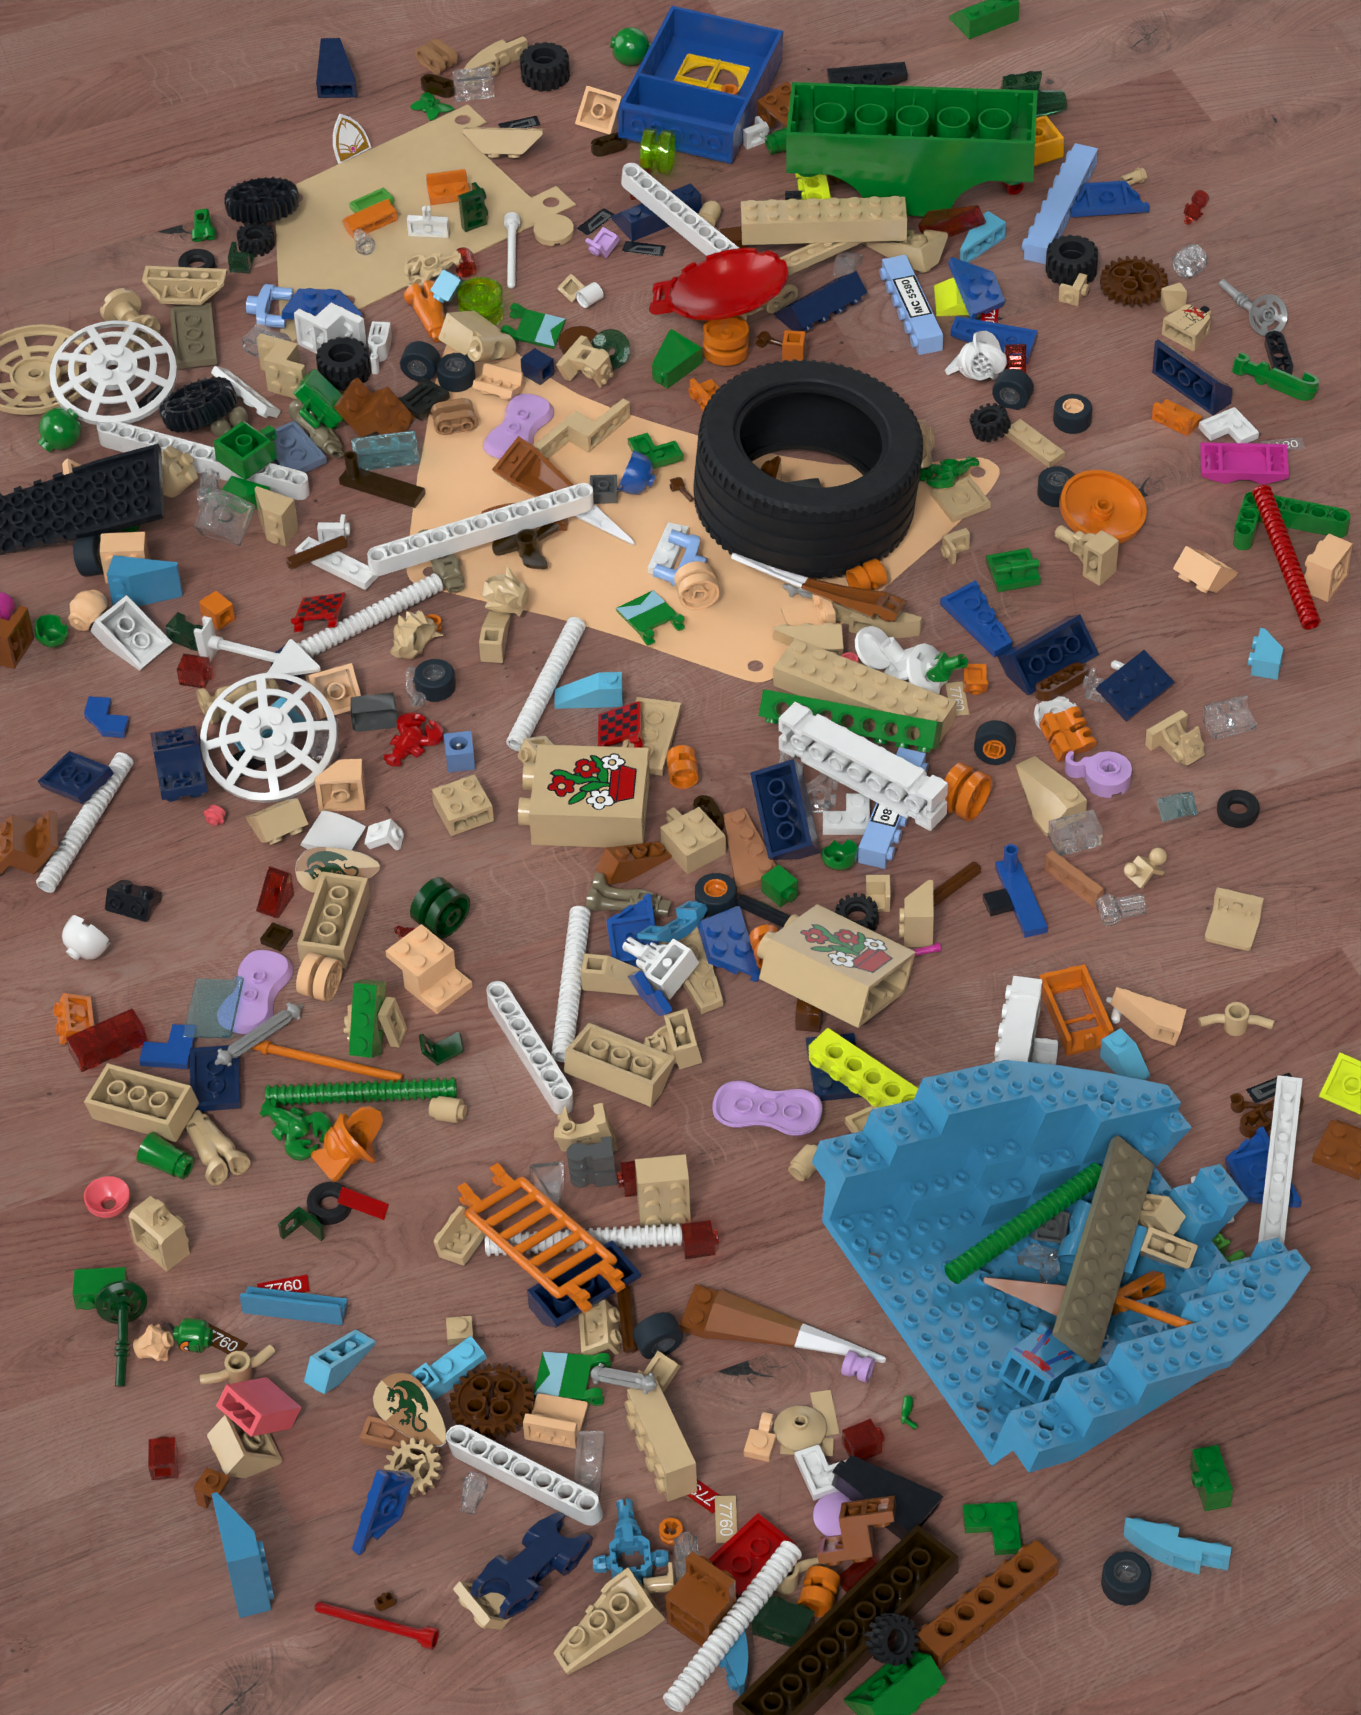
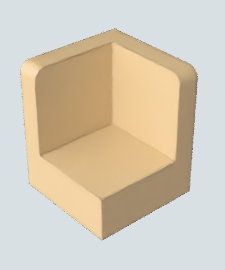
M866 875V899L870 896L872 902H876L878 912H890V875Z

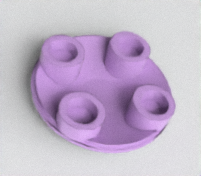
M833 1492L823 1496L816 1503L813 1511V1520L818 1530L826 1536L841 1535L839 1524L841 1503L850 1502L851 1500L841 1492Z

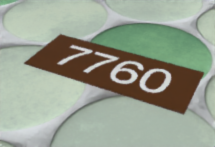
M208 1323L209 1327L213 1328L211 1346L226 1354L234 1351H243L248 1343Z

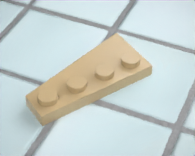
M697 926L690 934L678 940V942L690 948L699 962L682 985L702 1015L722 1007L723 999L713 965L707 961ZM659 942V945H668L670 942Z

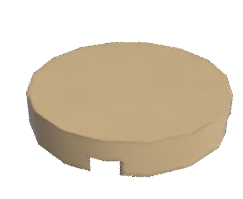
M550 214L543 216L534 224L535 239L547 246H555L558 243L563 245L572 239L574 224L563 215Z

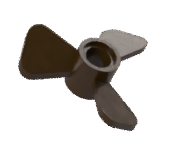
M549 523L541 526L537 531L524 529L518 532L517 535L514 534L495 540L492 544L493 553L499 556L518 551L524 566L533 569H547L548 563L540 555L539 541L557 532L559 525Z

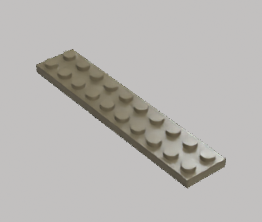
M1118 1135L1110 1141L1052 1333L1055 1338L1090 1365L1097 1362L1155 1166Z

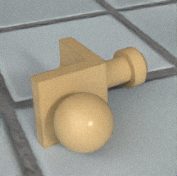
M1154 848L1151 850L1149 858L1137 856L1133 863L1125 865L1124 874L1138 887L1143 889L1153 874L1163 876L1165 873L1158 866L1165 863L1167 859L1165 850Z

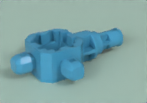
M626 1498V1506H624L623 1499H620L616 1502L618 1522L614 1530L615 1538L609 1544L610 1556L600 1555L592 1558L593 1570L597 1573H607V1570H611L613 1579L623 1571V1568L618 1567L617 1558L621 1557V1553H625L627 1556L634 1555V1552L639 1551V1555L644 1556L645 1565H641V1569L637 1570L636 1567L627 1568L644 1585V1577H653L652 1566L658 1568L668 1565V1551L655 1549V1552H650L649 1540L641 1535V1528L634 1519L633 1500Z

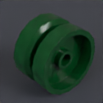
M436 877L429 880L417 892L411 904L410 917L417 924H422L438 938L444 939L457 931L465 921L470 909V898L444 878Z

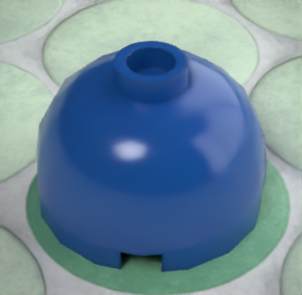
M633 450L617 490L634 495L642 493L647 486L652 487L656 475L652 474L653 464L651 460L642 453Z

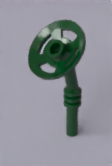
M116 1281L108 1284L99 1292L95 1305L98 1315L103 1320L118 1324V1341H115V1344L118 1346L115 1347L117 1352L114 1353V1356L117 1357L115 1387H125L127 1357H130V1353L127 1352L130 1351L128 1346L131 1344L128 1341V1323L143 1314L147 1306V1296L144 1289L137 1283ZM130 1290L134 1293L131 1296L125 1294L118 1295L117 1291ZM108 1296L109 1299L106 1304L107 1310H103V1302ZM141 1299L140 1308H139V1310L135 1313V1311L137 1310V1306H138L137 1301Z

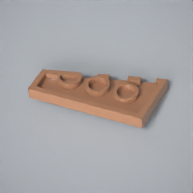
M745 808L723 814L737 893L761 886V876L776 867V864L773 860L768 859L766 846Z

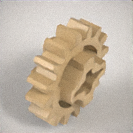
M411 1438L408 1445L402 1440L400 1449L395 1446L392 1447L395 1454L393 1456H386L390 1464L385 1465L384 1469L406 1471L414 1477V1483L410 1490L412 1497H416L419 1490L425 1495V1488L427 1486L435 1488L432 1481L433 1479H441L436 1471L443 1469V1466L437 1462L441 1459V1456L438 1453H434L436 1449L432 1444L427 1446V1442L424 1439L417 1444L415 1438ZM414 1451H418V1452H422V1453H424V1454H426V1455L421 1454V1455L418 1456V1455H415L413 1452H414ZM414 1463H416V1465H415V1469H416V1470H414V1471L411 1472V1470H412V1466H411V1465L414 1464Z

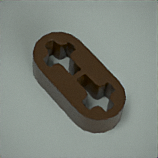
M426 74L421 77V88L424 92H429L443 98L453 97L456 93L455 82L451 79L434 74Z
M618 132L601 136L591 141V152L597 157L617 153L627 148V139L619 138Z
M707 795L696 797L693 802V810L700 807L722 831L724 828V817L714 800Z

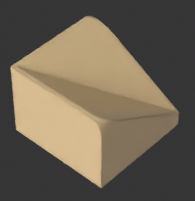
M570 274L557 287V290L570 302L576 300V292L585 286Z
M1180 282L1161 289L1160 304L1167 313L1176 311L1186 305L1187 291Z

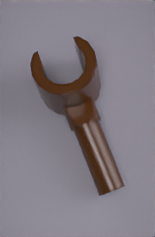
M762 331L757 336L756 345L761 348L765 347L767 343L782 346L783 341L771 338L767 331Z
M681 477L670 479L671 484L669 486L672 492L680 490L689 502L694 500L684 487Z
M1234 1093L1230 1096L1232 1102L1231 1109L1235 1113H1241L1244 1108L1256 1109L1265 1104L1244 1101L1243 1096L1239 1093Z

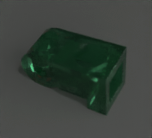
M177 612L165 626L167 637L176 644L198 651L194 630L195 628L202 630L204 626L193 625L187 622L185 615Z

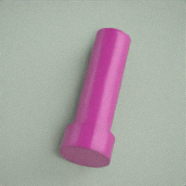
M940 943L914 949L916 952L915 956L941 952Z

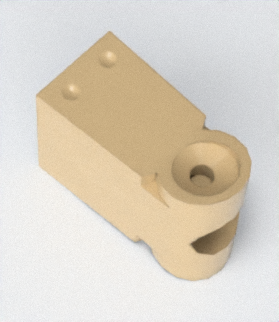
M475 310L447 313L438 337L440 341L463 355H468L473 362L510 358L516 351L514 339L508 334L500 333L498 327Z

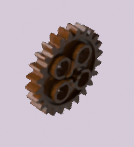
M1135 255L1133 259L1126 256V260H1122L1119 257L1118 262L1112 260L1111 265H1105V270H1102V275H1100L1101 290H1104L1103 295H1108V300L1115 298V304L1121 301L1123 306H1126L1128 303L1133 308L1135 304L1142 307V303L1150 306V301L1156 303L1157 298H1161V289L1167 287L1168 279L1167 273H1164V268H1159V263L1153 264L1152 259L1145 261V257L1139 260Z
M488 1363L486 1370H482L480 1366H477V1373L474 1374L468 1370L469 1378L460 1377L461 1385H453L454 1392L450 1393L451 1402H449L452 1419L455 1420L456 1425H463L485 1437L492 1435L493 1440H496L499 1433L506 1438V1431L508 1430L516 1433L515 1426L523 1427L525 1414H530L529 1411L534 1410L533 1401L535 1399L531 1383H528L526 1376L521 1377L519 1369L512 1373L510 1365L505 1370H502L501 1363L497 1365L496 1369H492L490 1363Z

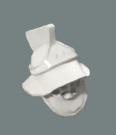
M978 331L974 333L973 342L964 345L960 354L945 369L947 375L960 371L967 378L979 381L989 377L992 380H996L999 373L1005 369L1007 359L1006 355L1001 351L998 340L992 333Z

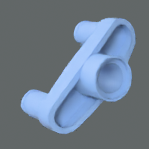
M265 284L258 296L248 295L246 313L256 315L257 328L266 329L267 327L285 329L286 319H282L280 315L269 314L274 299L290 301L293 297V288Z
M674 529L671 530L668 542L686 548L679 568L695 561L707 563L706 557L697 555L700 542L699 536L684 534ZM657 563L653 571V577L670 582V585L676 587L674 576L678 569L674 570Z

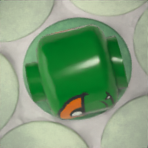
M184 1318L180 1326H175L173 1339L177 1341L178 1347L182 1351L202 1353L206 1347L210 1348L212 1344L213 1328L209 1327L206 1320Z

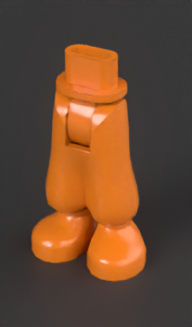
M427 280L423 283L425 297L423 296L420 284L415 283L404 292L405 302L413 306L428 336L434 342H441L438 337L446 316L443 303L433 297L434 293L430 291L436 281Z

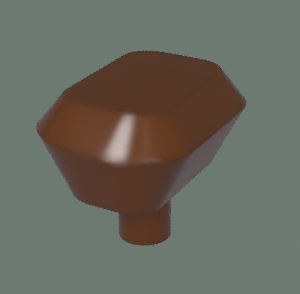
M389 1592L382 1593L381 1596L374 1600V1605L379 1611H384L396 1604L394 1595Z

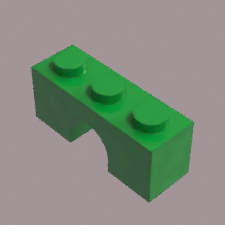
M363 979L353 983L349 1055L373 1058L382 1054L383 1030H378L377 1020L378 1013L386 996V982Z

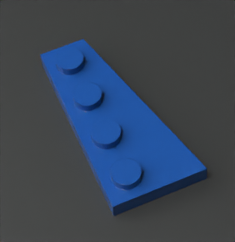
M955 317L951 328L952 337L969 343L973 342L974 333L988 331L996 337L1001 351L1006 357L1028 364L1037 338V330Z
M976 580L940 599V605L993 657L1012 648V640L1002 623L998 622L995 611L988 605L987 598L984 593H981Z

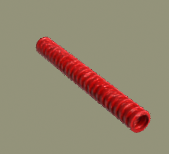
M1267 484L1259 485L1253 490L1252 495L1287 589L1291 595L1301 627L1305 630L1314 629L1320 624L1321 619L1312 595H1310V590L1306 584V579L1302 573L1272 488Z

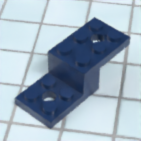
M196 726L150 733L162 800L173 802L180 800L184 796L190 795V797L196 798L208 792Z

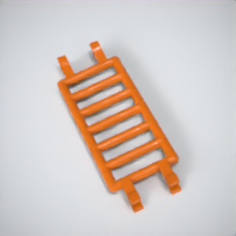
M496 1163L489 1168L495 1175L491 1178L492 1182L502 1187L498 1191L481 1200L465 1182L457 1187V1191L462 1194L459 1201L463 1205L470 1207L465 1210V1217L555 1298L560 1299L568 1295L583 1313H586L592 1309V1304L587 1300L590 1298V1293L580 1288L584 1283L600 1274L617 1293L626 1288L625 1283L620 1280L624 1277L623 1272L612 1267L617 1263L616 1256L527 1178L522 1176L513 1180L506 1174L503 1167ZM520 1188H523L528 1193L486 1220L478 1215ZM535 1201H538L543 1206L501 1233H498L493 1228ZM550 1214L558 1219L516 1246L511 1245L507 1241ZM565 1227L573 1232L530 1260L522 1254ZM580 1240L588 1245L546 1273L537 1268ZM596 1253L603 1259L560 1287L552 1281Z

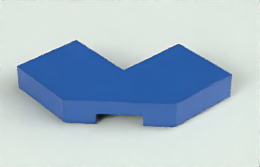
M89 696L84 711L85 719L92 723L104 737L125 738L129 717L109 715L112 705L111 698Z
M637 971L628 976L639 996L658 1016L666 1015L672 1011V1007L661 990H653L643 971Z

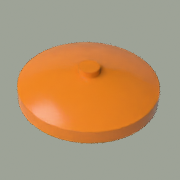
M1087 470L1074 475L1064 485L1059 499L1061 515L1075 533L1082 531L1085 534L1093 533L1096 535L1102 530L1119 540V543H1123L1139 533L1146 519V503L1138 488L1126 478L1105 470Z

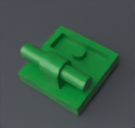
M1029 548L986 555V564L997 592L1040 585L1041 578L1037 570L1039 560L1038 558H1032Z

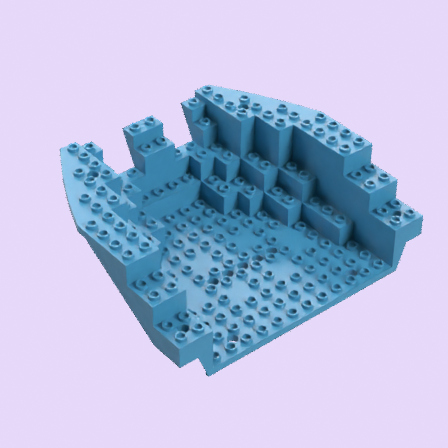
M1002 1060L923 1078L914 1100L871 1109L863 1131L819 1142L812 1163L826 1182L822 1216L823 1224L991 1466L996 1465L1000 1459L1011 1451L1015 1452L1029 1473L1072 1461L1215 1371L1230 1367L1262 1336L1280 1315L1311 1269L1297 1249L1288 1251L1278 1237L1258 1242L1251 1257L1228 1263L1212 1242V1239L1249 1200L1221 1164L1201 1168L1193 1183L1174 1187L1173 1189L1155 1168L1192 1128L1178 1109L1181 1102L1168 1085L1067 1066ZM1118 1135L1155 1165L1146 1194L1170 1197L1186 1216L1180 1225V1229L1173 1236L1198 1245L1189 1269L1166 1265L1138 1255L1132 1275L1125 1284L1120 1283V1288L1150 1271L1164 1273L1166 1288L1151 1297L1137 1300V1302L1184 1318L1193 1323L1174 1327L1131 1310L1121 1312L1116 1316L1111 1313L1098 1361L1093 1363L1088 1371L1064 1377L1057 1392L1052 1393L1047 1401L1034 1404L1000 1379L998 1375L1008 1351L1031 1333L1036 1332L1042 1321L1054 1329L1057 1316L985 1284L983 1279L984 1277L1067 1285L1073 1265L1064 1264L1056 1260L1060 1243L1034 1240L1030 1237L1029 1233L1027 1237L1011 1246L1010 1249L1005 1250L1001 1255L999 1254L997 1258L986 1263L984 1267H980V1270L974 1271V1274L962 1280L960 1284H955L948 1279L944 1266L947 1263H951L953 1259H957V1256L960 1254L963 1255L964 1251L975 1246L977 1242H981L983 1238H987L989 1234L999 1229L1000 1226L1005 1225L1009 1220L1011 1221L1013 1217L1029 1208L1032 1204H1035L1036 1201L1041 1200L1045 1195L1047 1196L1049 1192L1065 1183L1068 1179H1071L1072 1176L1077 1175L1079 1171H1083L1087 1166L1089 1167L1091 1163L1094 1162L1103 1167L1110 1141ZM1096 1188L1088 1192L1080 1200L1092 1204ZM1075 1203L1071 1204L1070 1207L1065 1208L1067 1211L1070 1212V1216ZM1068 1222V1227H1067L1066 1236H1067L1068 1234H1070V1224H1069V1222ZM1146 1286L1142 1289V1291L1144 1292L1150 1289V1287ZM977 1407L983 1408V1409H985L987 1412H985V1411H983V1410H979Z

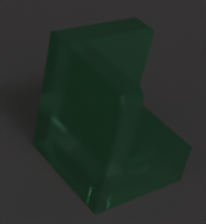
M232 242L228 254L230 273L250 274L254 255L238 252L236 242Z

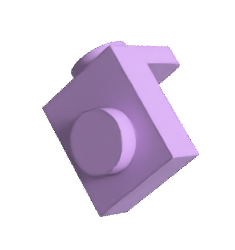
M602 227L593 241L587 238L585 242L589 246L588 250L597 257L601 255L607 258L621 239L615 233Z

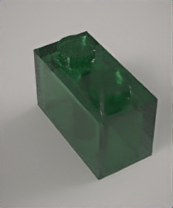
M776 1595L768 1597V1601L763 1604V1608L754 1616L752 1634L791 1647L815 1624V1611L803 1604L796 1605L787 1602L782 1597Z

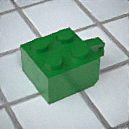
M240 422L213 441L216 460L244 480L248 479L277 458L274 442L277 439L276 429L269 425L258 431L248 423Z

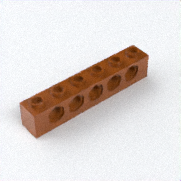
M1035 1540L1030 1545L1022 1546L1016 1556L1010 1561H1003L998 1566L997 1571L991 1576L983 1577L978 1582L977 1587L970 1592H964L953 1606L944 1608L930 1624L922 1625L916 1634V1637L919 1638V1643L916 1642L917 1650L920 1653L931 1655L938 1669L942 1668L1057 1576L1059 1560L1038 1540ZM1027 1569L1030 1572H1022L1020 1570ZM1008 1585L1010 1588H1003L1001 1586ZM982 1601H989L990 1604H983V1603H981V1602H982ZM961 1617H969L971 1619L963 1620ZM941 1633H949L951 1635L943 1636Z

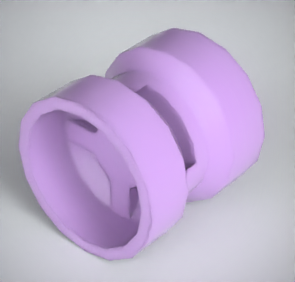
M849 1350L845 1356L841 1374L847 1377L857 1376L859 1381L867 1383L872 1375L875 1359L869 1356L862 1358L857 1352Z

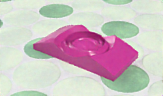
M1200 442L1201 476L1224 484L1237 480H1251L1262 485L1289 478L1287 444Z

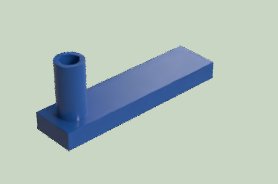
M1008 844L1004 847V859L995 862V869L1003 888L1006 889L1013 904V912L1024 938L1047 933L1048 926L1018 859V847L1014 844Z

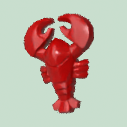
M415 712L402 714L397 718V729L400 736L394 735L390 742V745H394L395 748L392 750V754H385L383 757L386 764L392 767L401 766L400 760L409 754L416 758L422 755L425 750L421 746H435L441 743L444 739L442 726L436 721L429 720V725L426 724L425 726L426 736H423L420 726L422 722L426 721V717Z

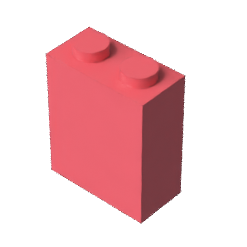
M267 1377L226 1384L216 1405L251 1437L291 1429L302 1408Z

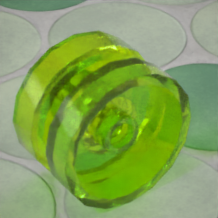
M645 128L640 147V167L647 173H653L657 167L659 174L670 175L675 156V132L673 130H662L659 135L656 129Z
M476 277L464 281L459 286L457 291L458 312L475 310L493 325H497L502 320L504 315L503 290L497 281L491 278Z

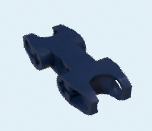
M556 1512L539 1520L526 1532L522 1539V1544L526 1548L511 1561L502 1555L492 1559L472 1584L470 1594L475 1598H481L489 1593L503 1595L505 1599L500 1606L498 1616L503 1620L509 1619L528 1609L539 1598L543 1587L538 1583L554 1569L563 1576H566L575 1569L591 1547L593 1537L588 1533H582L575 1538L561 1536L559 1532L564 1525L565 1515L561 1512Z

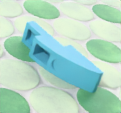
M469 1336L432 1365L428 1366L427 1363H424L410 1375L418 1379L431 1398L435 1400L454 1389V1384L460 1385V1377L469 1378L466 1374L468 1373L467 1371L472 1370L487 1357L475 1340Z
M1141 1518L1125 1519L1123 1536L1142 1552L1164 1564L1195 1574H1200L1201 1565L1228 1570L1232 1547L1221 1543L1202 1542L1190 1537H1178L1179 1527H1173L1167 1523L1147 1522Z

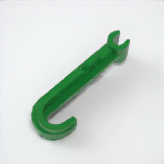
M1239 353L1238 357L1234 359L1232 372L1236 375L1249 374L1254 377L1255 382L1259 385L1267 383L1268 387L1302 401L1312 400L1318 392L1319 379L1308 372H1305L1302 379L1277 368L1270 369V365L1267 362L1263 361L1259 364L1249 361L1250 357L1245 353Z

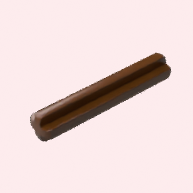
M341 535L287 557L286 564L289 569H295L347 548V540Z
M973 861L933 890V907L980 874L981 866Z
M627 1285L626 1288L617 1293L623 1351L625 1353H634L637 1351V1345L632 1334L635 1323L631 1289Z

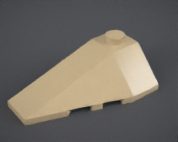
M907 230L906 241L863 242L862 244L888 258L906 254L912 269L925 273L939 263L948 234L934 230H925L924 234H914V230Z
M1036 756L1015 765L1021 786L1026 794L1027 803L1032 811L1033 821L1046 837L1086 818L1087 799L1074 784Z
M626 1568L605 1584L601 1590V1596L593 1606L589 1605L585 1611L587 1614L578 1626H574L553 1652L567 1675L644 1636L665 1620L664 1615L652 1597L629 1568Z

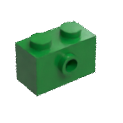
M1218 1445L1192 1449L1190 1462L1191 1479L1194 1488L1198 1490L1204 1511L1231 1507L1233 1488Z

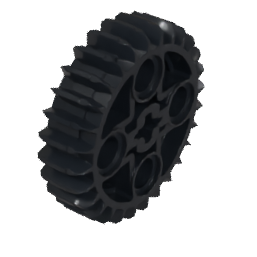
M274 176L272 178L258 177V179H250L249 181L244 180L243 183H237L236 186L228 189L224 197L228 216L237 222L241 221L243 224L246 222L258 224L260 222H273L276 219L281 220L282 217L287 218L288 215H292L299 207V193L296 184L281 177L276 179Z
M212 376L210 379L205 377L203 380L198 379L196 382L184 385L180 389L177 388L176 392H172L168 399L163 401V404L159 407V412L163 423L170 431L177 433L181 431L184 433L188 430L191 432L194 429L199 430L201 427L206 428L207 425L213 424L217 420L220 421L221 417H226L227 413L231 412L232 408H235L237 396L230 380L219 376L217 378Z

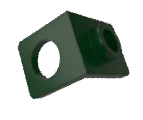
M456 1032L437 1043L432 1042L423 1033L419 1035L422 1054L437 1066L464 1052L460 1032ZM426 1044L430 1048L431 1053L428 1051Z
M300 1206L278 1223L279 1234L282 1239H285L301 1225L320 1241L325 1239L323 1226L318 1218L312 1213L308 1214ZM294 1219L293 1224L285 1230L286 1225Z

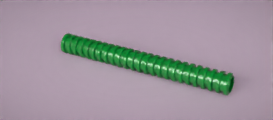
M444 1077L443 1080L428 1078V1081H424V1078H421L420 1081L405 1079L404 1082L398 1079L397 1082L382 1080V1082L378 1083V1080H375L374 1083H371L369 1080L366 1083L359 1081L356 1084L355 1081H351V1084L345 1081L343 1084H340V1082H336V1084L328 1082V1085H325L324 1082H321L320 1085H317V1083L312 1085L305 1083V1086H302L301 1083H298L297 1086L282 1084V1087H279L278 1084H275L274 1087L270 1085L265 1087V1101L276 1100V1107L279 1104L294 1106L295 1103L301 1106L302 1103L317 1105L318 1102L324 1105L325 1102L340 1104L341 1101L347 1104L348 1101L363 1103L364 1100H367L368 1103H371V1100L386 1102L387 1099H390L391 1102H394V1099L409 1101L410 1098H413L414 1101H417V1098H421V1100L429 1098L431 1100L434 1097L438 1098V1096L457 1097L455 1077H451V1080H447V1077Z
M1091 1163L1089 1167H1085L1083 1171H1079L1077 1175L1072 1176L1071 1179H1068L1065 1183L1049 1192L1047 1196L1045 1195L1041 1200L1036 1201L1035 1204H1032L1029 1208L1013 1217L1011 1221L1009 1220L1005 1225L1000 1226L999 1229L989 1234L987 1238H983L981 1242H977L975 1246L964 1251L963 1255L960 1254L957 1256V1259L947 1263L944 1269L948 1279L955 1284H960L962 1280L974 1274V1271L980 1270V1267H984L986 1263L991 1262L999 1254L1001 1255L1005 1250L1010 1249L1011 1246L1027 1237L1029 1233L1031 1234L1035 1229L1040 1228L1041 1225L1057 1216L1059 1212H1063L1065 1208L1070 1207L1071 1204L1080 1200L1088 1192L1093 1191L1097 1187L1102 1167L1097 1163Z

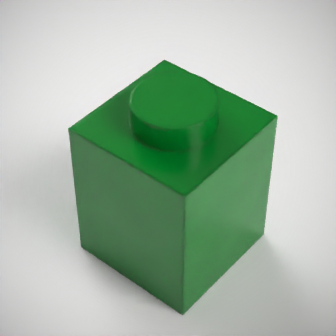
M778 864L761 876V891L781 908L798 896V880Z

